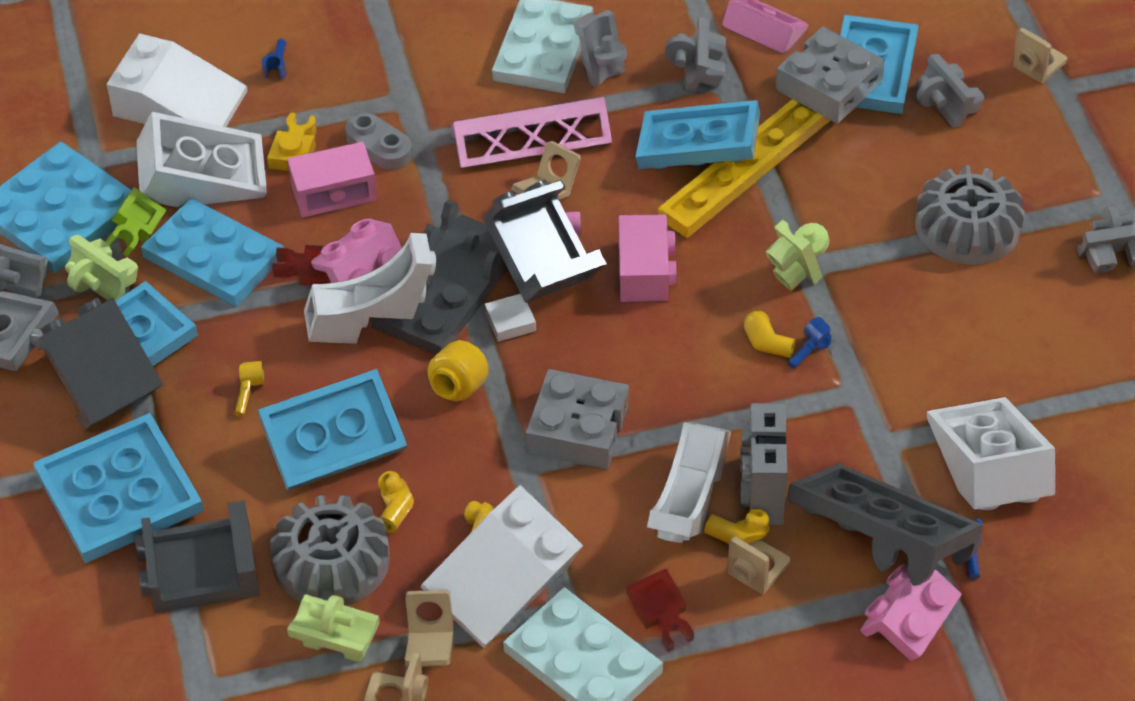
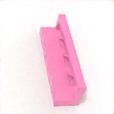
M605 97L452 122L450 124L452 139H455L460 168L543 155L546 142L539 138L537 134L544 124L557 123L567 131L558 144L569 150L612 143ZM598 115L602 137L587 139L574 129L582 118ZM575 119L571 126L563 122ZM538 125L533 133L525 128ZM519 129L529 136L521 150L511 151L499 142L507 130ZM499 132L495 139L488 135V133ZM571 134L579 139L578 141L566 142ZM481 135L492 143L483 156L467 159L464 137ZM533 140L542 146L527 149ZM495 146L504 152L490 155Z

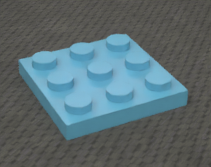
M60 141L0 186V234L24 252L47 257L49 260L48 269L53 273H57L66 266L70 259V237L79 234L87 241L92 242L99 238L101 239L118 226V224L112 221V218L131 189Z
M151 413L33 462L37 477L84 563H88L135 542V535L143 534L142 518L150 517L152 529L161 530L204 511L201 498Z

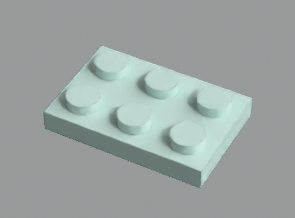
M520 0L493 66L492 81L565 94L581 52L580 39L575 34L573 22L575 19L588 13L593 14V7L557 0Z
M565 587L503 641L506 654L566 701H633L663 673L662 661Z

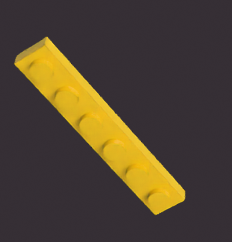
M792 99L758 127L753 159H744L739 162H714L658 208V215H667V225L684 237L689 238L830 120Z

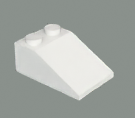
M140 33L107 82L113 116L141 124L147 122L151 112H157L226 127L247 93L246 85L175 42Z
M151 112L136 141L139 191L158 204L172 207H182L190 198L202 204L259 199L266 196L267 188L261 134Z
M1006 397L927 411V420L959 493L974 510H993L998 508L999 505L1013 502L1031 503L1039 500L1040 497L1055 495V448Z
M519 485L487 515L424 581L421 588L424 591L448 590L451 596L453 619L484 649L572 564L583 545Z

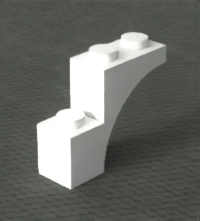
M410 233L402 249L390 261L366 275L343 282L312 284L304 309L309 342L356 344L361 329L366 328L368 325L369 317L413 319L418 304L423 303L425 300L428 276H433L436 268V255L434 251L429 249L427 234Z
M684 422L668 480L655 507L651 509L647 527L658 530V538L683 543V540H690V537L703 533L714 482L721 480L731 431L694 422Z

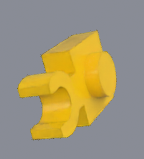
M291 112L286 119L288 132L277 130L267 157L269 169L289 171L287 158L314 153L316 147L314 135L317 131L315 116L310 115L306 124L297 125L296 113Z

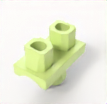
M782 219L774 227L778 240L765 251L768 259L776 266L773 270L774 276L791 291L805 278L815 285L823 277L816 256L821 255L828 248L830 242L828 232L818 223H809L801 226L793 235L788 223Z
M79 234L69 238L71 255L65 266V271L69 273L67 284L75 292L81 293L91 288L106 300L114 298L116 301L124 296L125 287L136 282L137 264L128 257L120 261L111 257L112 250L110 245L99 238L89 242Z
M304 594L298 613L290 623L287 631L288 637L301 640L305 647L316 650L325 647L342 652L346 659L360 662L366 654L380 624L378 615L344 606L342 597L332 595L327 601Z

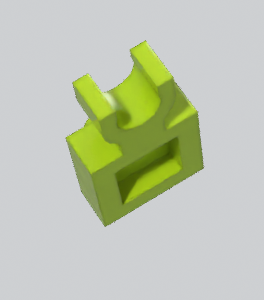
M134 187L112 218V221L118 224V226L110 234L106 243L111 245L116 238L123 239L127 244L123 255L128 257L139 240L144 243L149 238L166 209Z

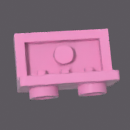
M363 219L356 222L348 234L340 240L331 242L323 247L321 254L311 261L313 268L326 272L331 283L355 279L380 268L402 249L392 225L372 219Z
M902 564L887 579L886 583L890 587L886 593L876 598L865 611L868 619L860 629V632L868 637L879 631L905 657L913 661L921 657L962 594L936 569L928 581L921 585L913 586L907 572V566Z

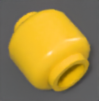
M457 340L450 342L430 360L427 373L430 385L437 395L447 400L458 402L466 400L486 381L489 368L484 354L478 347L470 342Z

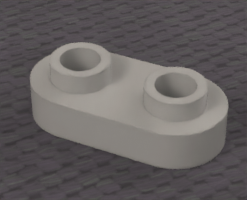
M362 113L351 117L347 121L345 131L348 145L364 142L369 159L381 168L396 170L405 167L411 161L412 148L409 137L378 116Z

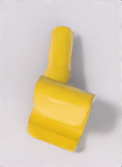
M262 361L244 362L239 366L240 393L234 412L236 416H244L249 395L251 394V386L264 385Z

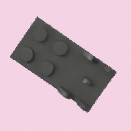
M450 200L444 203L440 229L427 224L423 233L427 234L430 251L435 252L436 268L433 276H428L425 300L423 303L418 304L414 318L371 317L372 328L435 355L457 338L508 270L486 224L462 215L459 205Z
M839 463L789 485L787 500L803 506L805 512L812 515H823L837 521L838 525L843 529L859 531L873 537V559L880 571L883 572L889 569L897 561L899 550L904 551L909 559L907 572L913 586L921 585L930 579L936 568L937 561L952 554L955 564H963L974 556L979 545L983 524Z

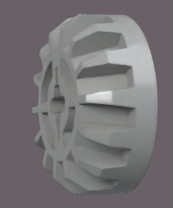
M970 165L961 167L959 175H956L950 168L940 172L938 178L929 179L924 184L923 191L918 195L915 229L921 242L931 252L945 260L967 265L990 263L1006 256L1019 242L1025 211L1022 209L1023 198L1018 191L1012 189V183L1002 176L993 181V172L988 168L984 169L982 175L971 174Z
M325 495L316 497L314 507L307 508L303 502L296 504L292 507V517L286 515L279 519L276 524L277 534L270 540L272 564L276 580L291 598L300 603L304 594L327 601L330 596L335 595L343 598L344 606L354 604L366 598L378 588L389 568L390 551L384 521L382 518L375 517L372 507L366 503L359 502L354 507L349 496L340 495L337 504H328ZM324 518H342V519H340V520H335V519H324ZM311 523L313 526L309 531V539L299 545L298 535L301 528Z

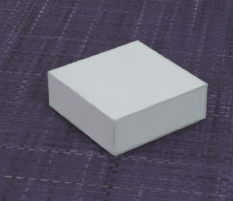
M521 294L484 304L485 314L498 342L536 331L534 316Z

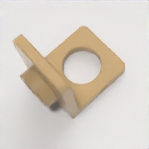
M1024 28L1017 32L1012 67L1043 84L1066 64L1067 56L1052 48L1051 44ZM1049 58H1051L1053 61V63L1050 65H1048Z
M553 141L547 142L537 175L514 183L512 191L522 194L529 186L539 181L546 180L547 184L562 180L565 188L558 194V200L568 197L581 156ZM554 155L562 156L567 162V172L563 177L555 175L551 169L550 163Z
M733 537L729 541L727 574L762 595L767 592L790 564L789 556L762 540L753 542L750 545L737 537ZM769 558L774 562V567L770 571Z
M448 590L408 591L405 600L409 636L405 654V666L408 667L413 652L420 653L421 667L449 665L454 639L450 592ZM434 602L442 609V615L435 621H426L418 616L416 609L421 603Z
M412 653L405 677L374 672L371 676L364 701H377L376 695L378 691L387 686L396 687L401 691L402 698L400 701H424L428 687V676L422 675L420 653Z

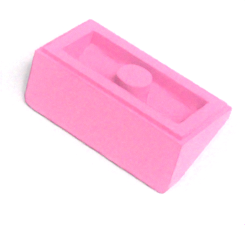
M730 0L722 22L724 27L780 53L787 52L808 27L807 22L758 0Z

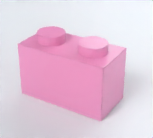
M364 142L287 158L290 183L301 218L377 201L375 174Z
M619 215L620 302L669 301V285L677 284L676 261H668V255H675V231H667V215Z

